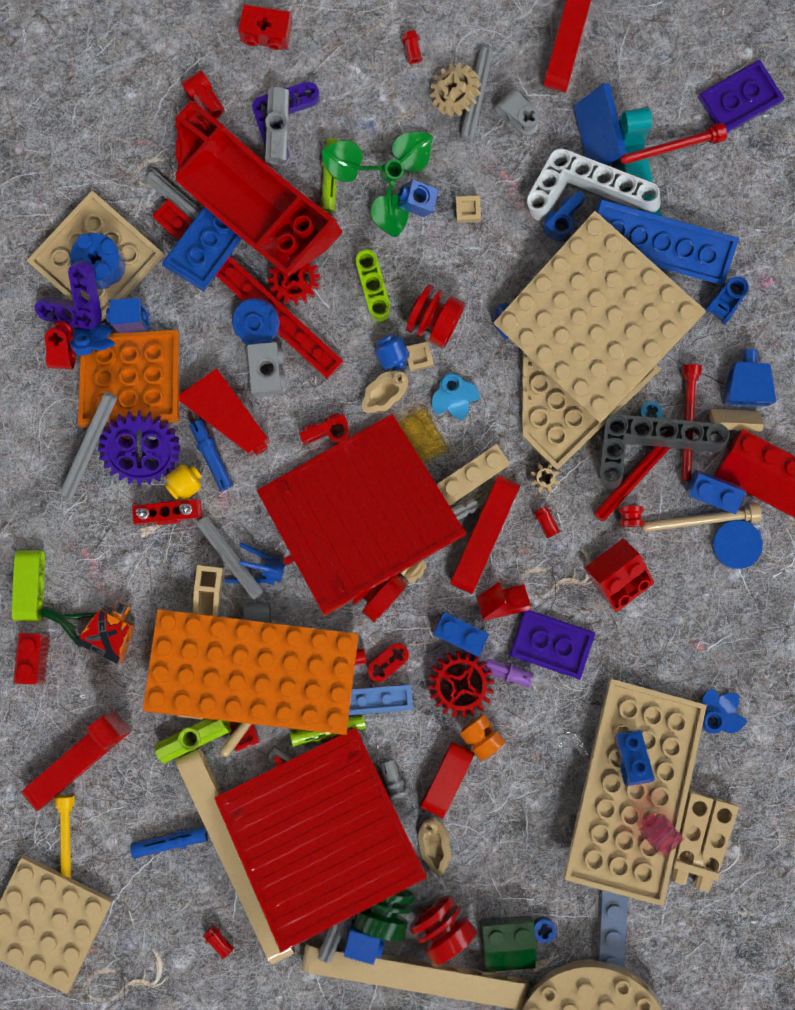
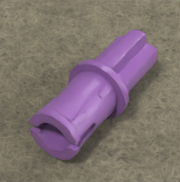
M487 659L486 666L483 668L484 672L491 669L492 674L490 675L502 678L506 683L511 681L527 688L532 683L530 678L534 676L532 672L513 667L512 663L507 665L492 659Z

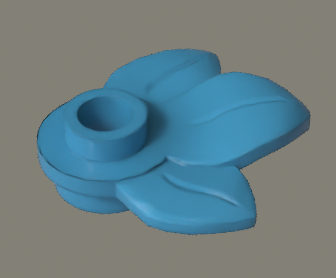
M448 373L440 380V389L433 395L432 407L436 415L448 410L453 417L464 420L469 410V402L479 400L480 395L474 384L464 382L458 374ZM454 382L456 388L453 390L448 389L447 383Z

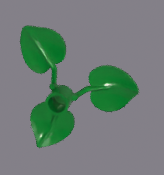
M410 132L400 135L394 140L391 147V153L396 159H391L383 165L360 166L363 160L362 151L356 143L348 140L338 141L322 149V159L328 172L341 182L354 181L358 170L380 171L381 178L389 182L386 196H379L373 201L370 209L371 218L381 230L392 237H397L406 226L409 212L398 208L400 199H398V194L391 196L392 188L395 186V180L403 175L404 170L410 173H417L427 166L430 159L433 136L423 132Z

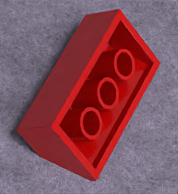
M744 429L735 433L713 476L742 486L747 494L795 518V456Z

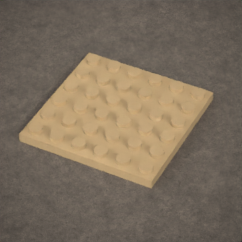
M594 211L494 321V324L595 419L602 423L701 319L706 310L601 215Z

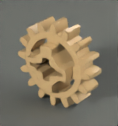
M458 63L455 68L453 64H449L448 71L442 68V75L434 77L437 83L430 86L435 91L430 94V97L434 100L432 104L443 115L447 113L450 117H453L456 112L461 116L463 109L469 112V105L477 103L474 97L481 95V92L477 89L481 86V82L478 80V74L469 65L464 67L462 63Z

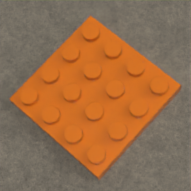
M179 330L110 333L107 338L115 342L114 346L101 351L93 350L88 355H80L78 425L80 428L90 426L105 392H110L117 396L105 426H109L110 419L117 422L118 414L127 418L128 411L133 416H137L138 410L141 411L144 417H146L148 412H151L152 419L160 415V423L166 421L169 423L179 422Z

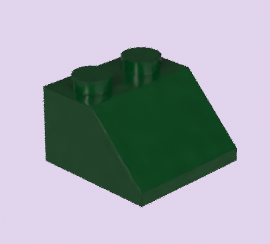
M531 915L481 919L485 972L536 968L535 929Z

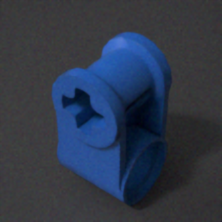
M741 276L731 278L705 309L706 313L711 312L722 320L721 323L725 325L749 290L747 280ZM730 285H736L740 289V294H733L730 290Z

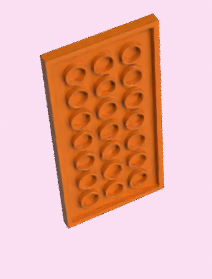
M158 609L142 711L346 735L358 634Z

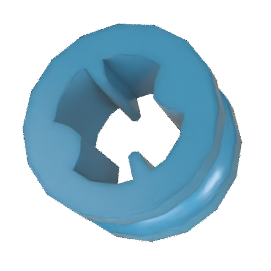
M654 401L645 403L639 410V416L646 417L647 407H650V410L652 408L656 410L655 418H661L663 415L662 407Z

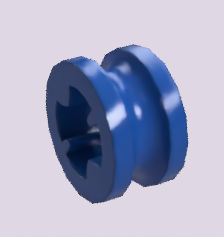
M540 917L534 921L535 938L542 943L552 941L556 935L554 923L547 917ZM541 924H546L547 928L551 926V930L547 931L546 936H542L541 932L537 933V930L541 929Z

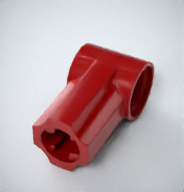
M202 70L181 82L190 100L194 101L215 119L221 117L222 113L225 112L224 107L212 91L213 88Z

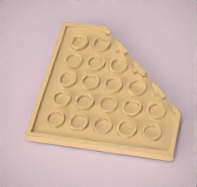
M522 350V438L549 465L552 464V468L557 471L606 423L610 416L615 415L661 369L656 365L608 417L600 423Z

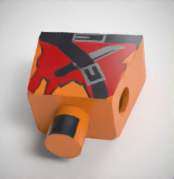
M117 601L111 613L106 610H99L75 643L116 664H122L135 628L134 624L125 620L131 607Z

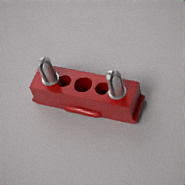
M197 499L132 506L134 525L177 524L180 521L202 518L201 500ZM165 508L170 509V514L167 517L163 516ZM181 508V513L177 515L176 510ZM156 510V516L152 517V512Z

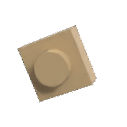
M480 195L457 196L455 199L457 223L481 222Z
M428 341L406 346L410 353L407 359L410 372L434 367Z

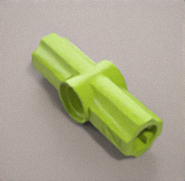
M205 719L154 744L157 758L165 764L189 751L195 750L231 732L229 721ZM190 732L196 735V744L190 742L188 737Z

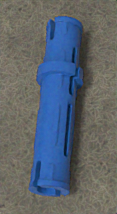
M203 419L195 421V424L191 423L189 428L198 444L196 446L197 450L202 452L219 488V492L227 490L228 487L231 488L234 484L214 446L216 442L214 438L210 437Z
M205 825L185 831L178 829L176 833L135 843L132 842L130 844L131 855L134 859H137L138 857L176 848L183 850L188 845L208 842V833Z

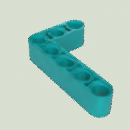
M647 106L623 111L619 123L626 152L631 153L645 149L644 143L652 129L653 123L650 108ZM618 158L621 171L654 183L648 158L628 164H622L620 158ZM626 187L625 192L630 191L632 188ZM647 196L644 198V200L649 201L652 200L654 197ZM660 208L652 214L661 216Z

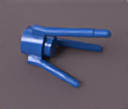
M244 543L239 544L241 548L270 561H265L264 565L243 560L239 561V564L242 566L263 571L262 576L266 578H254L257 583L274 585L275 581L281 582L285 563H281L280 558L272 557ZM237 578L225 579V583H240Z

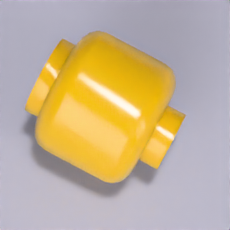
M181 464L166 476L167 483L165 487L176 500L179 498L187 500L201 489L202 485L199 479L202 476L194 466L189 468L187 465Z

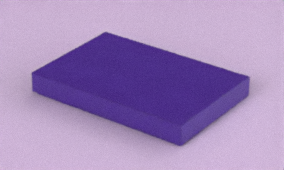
M760 59L698 95L699 101L713 123H723L727 134L782 103L785 99Z
M531 610L524 611L509 656L581 680L596 633Z

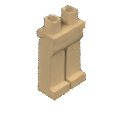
M688 790L671 870V880L673 882L686 885L688 875L692 873L696 875L694 887L709 892L713 880L719 881V870L739 806L729 801Z

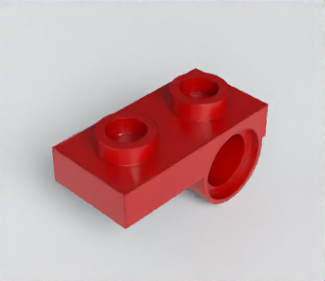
M338 413L327 416L325 422L316 425V423L306 425L302 428L303 431L299 433V436L304 446L326 436L334 444H339L349 438V425L344 414L338 415ZM334 427H343L345 429L344 434L341 437L332 436L331 431Z

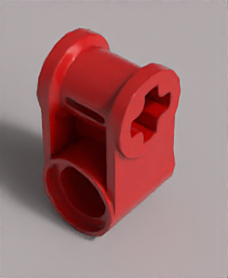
M56 321L45 334L47 368L73 370L75 367L76 354L70 347L73 329L66 321Z

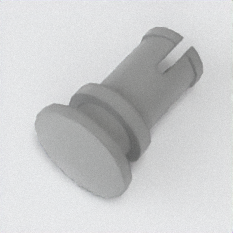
M395 760L380 764L387 785L385 790L389 791L390 800L402 798L410 793L409 790L404 791L402 785L405 784L404 781L401 782Z

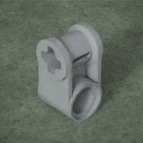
M511 89L495 106L499 116L509 122L521 134L530 136L538 130L539 111L517 90Z

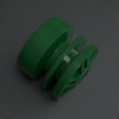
M405 889L356 914L353 927L375 938L388 941L404 940L408 920L399 914L411 913L412 907L409 904L414 902L415 894Z

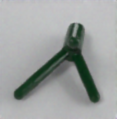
M44 607L41 611V616L60 624L70 638L76 642L78 638L72 631L76 627L67 620L94 617L97 612L63 615L48 607Z

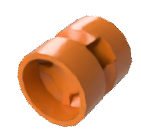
M485 713L472 720L459 732L467 744L473 745L472 751L480 761L490 757L506 742L498 730L491 729L493 724Z

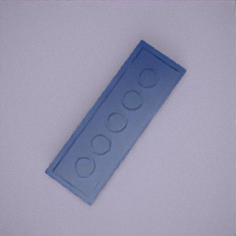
M599 200L596 212L658 268L720 285L725 284L739 241L738 237L605 200Z

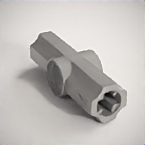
M282 87L268 89L267 117L265 120L267 127L265 161L272 165L287 163L289 90ZM276 123L283 125L280 129L272 128Z

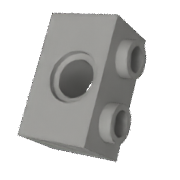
M277 342L247 345L251 393L254 398L283 395V388L287 387L286 375L281 373L280 364H284L283 349H279ZM265 365L274 366L273 372L269 375L262 374V368Z

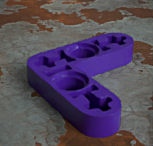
M304 82L285 88L289 90V97L293 100L289 106V114L313 107L319 102V89L312 82ZM310 90V93H313L311 99L305 96V91ZM296 93H298L300 103H297ZM268 94L256 98L252 105L265 149L266 134L264 130L266 128V119H264L260 106L265 105L267 108ZM276 123L273 125L277 129L281 128L280 123ZM287 147V160H288V158H289V151H288V147Z
M79 260L68 270L73 301L45 296L35 304V312L45 321L55 323L62 320L73 327L91 330L102 320L97 284L93 267L87 261ZM81 290L89 295L90 300L82 296ZM64 308L72 313V317H69L64 312Z

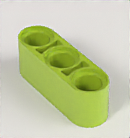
M368 249L362 250L356 256V268L367 309L373 321L378 323L384 322L390 316V302L379 262L373 251ZM365 259L373 262V265L369 268L362 267L360 264ZM370 282H376L380 286L377 290L371 291L367 288V285ZM381 304L386 307L385 312L381 314L373 311L376 305Z
M17 550L15 553L12 593L13 621L40 622L42 619L41 611L43 609L45 553L43 550Z

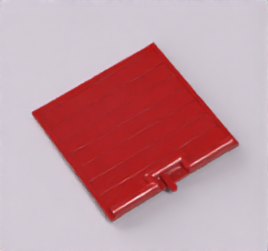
M393 413L256 490L291 554L284 558V563L286 565H290L293 562L296 563L324 616L467 535Z
M356 727L347 731L346 735H340L283 763L281 757L276 756L274 758L275 768L214 797L280 953L427 879Z

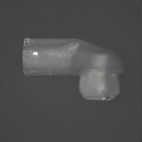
M560 732L555 737L554 742L559 749L574 748L582 758L591 752L589 746L577 732Z

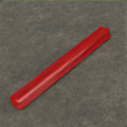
M668 430L663 437L672 436V431ZM653 446L622 480L620 486L615 488L594 511L595 517L600 521H605L670 448Z

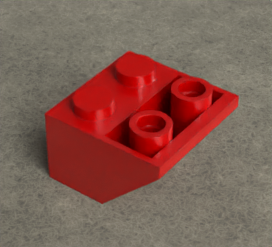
M624 538L584 567L591 582L615 612L627 606L633 599L654 584L640 553Z

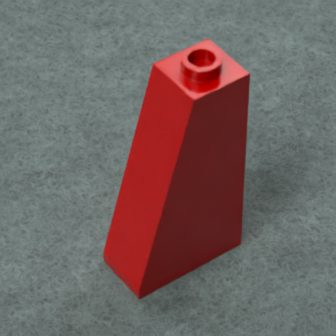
M217 368L179 395V401L185 407L250 456L253 454L258 456L268 449L267 444L270 443V440Z

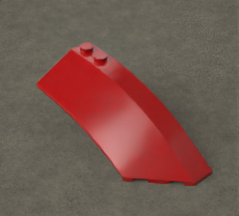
M191 100L176 116V181L215 217L286 276L289 277L327 251L343 233L332 216L282 178L227 130L222 123Z

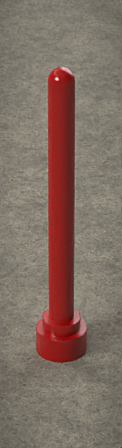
M721 122L712 124L706 129V132L624 154L621 156L620 161L622 164H628L706 141L713 144L724 142L727 138V130Z
M682 365V376H684L686 381L685 421H694L696 381H699V376L702 375V365ZM687 432L685 436L693 440L694 432ZM683 449L681 478L685 482L690 481L692 473L693 450Z

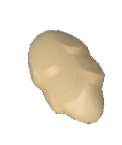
M389 371L379 375L365 389V397L361 405L362 410L368 414L386 412L395 403L399 402L405 395L408 387V378L402 371Z
M430 818L426 819L422 824L418 834V842L422 859L428 864L430 870L439 876L446 871L448 863L452 858L449 846L450 836L440 820Z

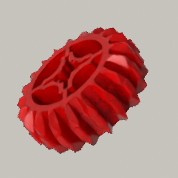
M457 650L455 652V659H452L450 653H446L448 659L446 663L443 659H438V662L442 665L440 669L434 665L431 667L437 674L436 676L428 675V679L435 680V684H429L427 688L430 690L435 689L436 692L429 695L430 699L437 697L440 699L435 703L436 708L442 704L445 705L442 713L446 714L449 708L453 709L451 713L453 718H456L457 711H461V717L466 718V710H469L471 715L475 716L476 712L473 709L475 706L483 711L484 707L480 702L484 700L486 703H490L491 701L485 696V693H494L493 689L487 688V684L495 683L494 679H486V676L492 674V670L484 672L482 669L486 666V661L478 665L479 657L474 656L472 660H469L470 653L467 651L464 658H461V653ZM454 664H468L460 675H452L445 671ZM474 668L481 678L480 691L470 684V677ZM441 677L452 685V691L447 700L441 693ZM465 677L467 681L464 683L468 684L467 687L472 689V691L464 688L457 691L454 688L457 685H454V681L449 678L461 680ZM463 693L476 697L473 701L464 705L454 704L456 699Z

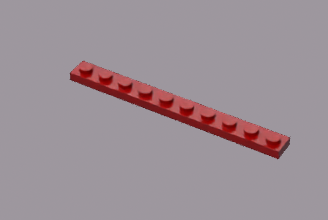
M169 199L152 215L153 219L177 241H179L193 222ZM231 256L215 277L242 302L252 298L268 301L275 308L279 316L280 326L278 335L328 380L344 361Z

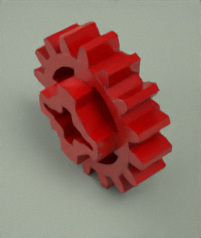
M311 261L289 277L277 267H275L276 269H269L268 272L273 277L268 279L269 285H274L270 288L271 293H277L276 299L278 301L285 298L284 301L287 306L290 301H294L295 306H298L299 300L307 304L306 297L314 298L315 293L313 289H320L319 284L315 282L321 280L320 274H314L318 271L317 265L311 266ZM308 272L310 274L309 285L304 279L307 276ZM279 275H282V278H284L281 287L278 283ZM297 276H298V279H299L298 282H296V281H294V280H293L292 282L290 281V278H291V277L297 278Z

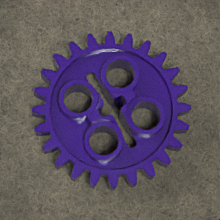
M138 410L137 416H133L128 411L127 418L118 414L117 422L110 419L109 427L105 426L100 435V443L98 445L99 459L105 460L104 468L111 467V476L119 473V481L126 477L128 478V484H131L134 479L137 480L139 486H141L142 480H146L151 485L152 478L160 482L161 474L167 476L169 469L174 470L175 462L179 461L180 445H178L179 437L175 436V428L168 429V421L161 424L160 415L152 419L151 412H148L146 417L142 416L140 410ZM137 430H141L142 432V466L137 465ZM125 435H126V436H129V437H131V438H130V439H125V438H123L122 436H125ZM153 436V437H155V438H157V439H153V440H152V439H149V438H147V437ZM124 457H128V458H130L131 460H125V459H123V458H124ZM148 458H155L156 460L151 461Z

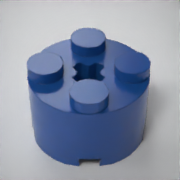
M99 233L80 235L71 249V266L79 260L87 261L94 269L97 289L109 288L123 277L126 267L123 254L114 241L106 235Z

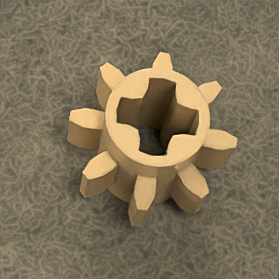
M538 464L537 469L539 472L530 473L532 477H535L530 486L536 485L538 493L546 489L550 494L552 492L551 485L558 486L560 484L558 481H555V477L559 472L551 470L552 464L544 469L541 464ZM542 473L544 476H550V480L547 482L548 485L545 482L539 481Z

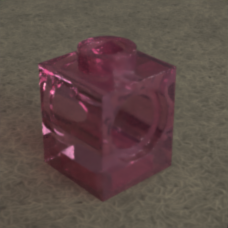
M659 813L648 815L642 821L643 826L638 829L657 854L666 856L684 840L666 816Z

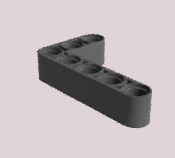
M621 414L612 415L607 419L605 425L600 481L607 489H615L620 486L623 478L626 444L720 452L727 445L730 436L729 430L726 426L718 423ZM618 424L623 427V430L616 433L610 428ZM645 427L648 432L644 435H639L635 432V429ZM668 429L672 431L673 435L663 437L660 431ZM692 431L698 435V438L690 440L685 434ZM719 434L723 437V441L714 442L710 436ZM611 448H618L621 453L617 456H611L607 451ZM609 471H614L618 474V477L614 480H608L604 475Z

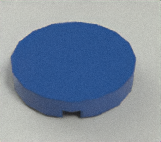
M260 298L247 299L233 313L232 324L234 332L242 339L245 345L270 343L278 334L280 326L278 313L266 300Z
M734 520L724 523L716 530L712 539L714 556L722 565L731 569L750 567L759 559L762 553L763 541L761 535L752 524L746 521Z

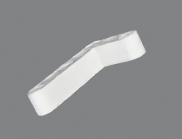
M557 149L552 152L527 198V205L532 218L539 221L545 220L553 211L567 183L630 208L648 213L656 212L661 204L660 192L656 184L566 149ZM562 162H565V163H566V164L563 165V166H557L559 163H562ZM584 170L588 171L586 174L583 175L578 174L579 172ZM603 179H609L607 183H600ZM549 183H555L552 187H546ZM626 187L632 188L628 192L621 191ZM647 196L654 197L652 200L649 201L644 200V198ZM544 203L542 207L535 208L537 204Z

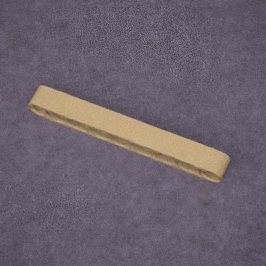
M197 748L175 760L177 768L268 961L272 965L294 954L295 947L282 953L278 949L214 797L222 794L203 752L200 748Z
M306 942L301 969L306 973L518 1010L523 1008L526 1001L528 981L521 977L447 964L434 965L433 962L383 953L381 958L376 957L374 965L344 957L345 947L337 946L331 962L325 963L318 959L323 943Z

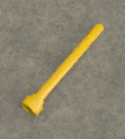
M58 795L54 797V808H57V813H60L61 874L71 878L70 812H72V807L75 806V795Z

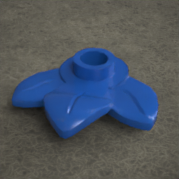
M100 323L91 330L76 328L72 333L73 338L70 340L71 349L77 355H88L93 350L101 351L114 346L115 342L107 338L112 332V326Z
M712 688L704 694L701 704L707 705L702 725L704 731L712 734L718 733L721 730L727 733H735L746 725L747 720L741 715L736 714L739 694L726 693L719 697L718 693ZM711 716H714L716 719L714 725H709L708 719Z

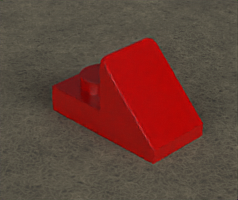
M498 582L477 597L483 621L531 610L525 584L502 589L501 583Z

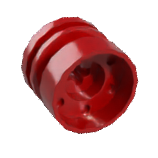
M428 284L423 292L418 295L411 308L406 331L412 333L419 324L417 336L421 337L429 329L431 330L429 342L444 349L457 326L466 302L450 296L445 304L441 303L443 291L438 290L434 298H431L434 286Z
M397 574L358 596L352 601V604L355 606L364 599L367 604L362 613L375 623L404 591L408 583Z
M446 895L430 903L408 927L412 935L418 934L416 937L418 943L430 940L425 947V953L434 965H441L452 959L477 934V930L467 917L455 920L461 909L458 905L453 906L455 901L451 895Z

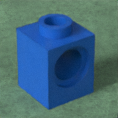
M411 180L402 185L399 190L398 199L400 201L398 208L425 217L433 213L439 189L416 180ZM413 193L418 196L419 203L415 201Z

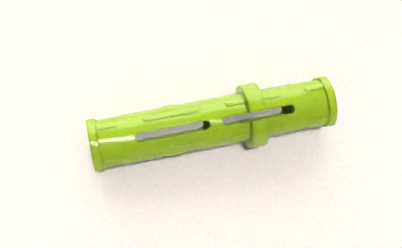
M327 138L325 139V147L332 145L340 140L336 138ZM322 160L321 209L326 213H334L336 211L337 179L328 172Z
M363 714L348 718L347 731L355 727L357 730L366 729ZM307 730L290 731L293 747L314 741L319 743L322 739L341 735Z

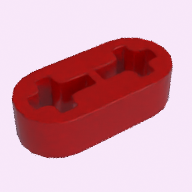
M395 643L388 647L369 665V677L376 682L386 680L408 660L409 652L407 647L400 643ZM393 648L397 650L402 648L404 650L402 654L403 660L395 659L392 663L389 662L388 659L393 656ZM387 662L388 666L383 670L385 675L383 677L380 675L375 677L373 675L375 670L373 666L375 664L381 666Z

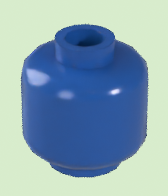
M390 334L376 342L377 347L374 349V353L383 369L392 368L393 371H398L406 366L405 361L409 358L410 353L402 337Z

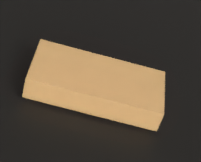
M710 409L709 417L711 423L722 424L728 430L740 431L744 429L754 432H762L764 423L759 411Z

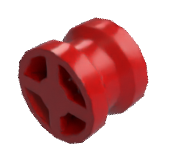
M644 506L619 507V513L622 514V520L619 522L620 527L645 526L642 519Z

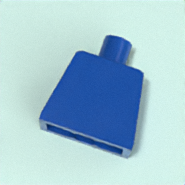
M745 349L743 350V362H735L730 366L723 404L769 407L776 403L771 365L769 363H758V350Z

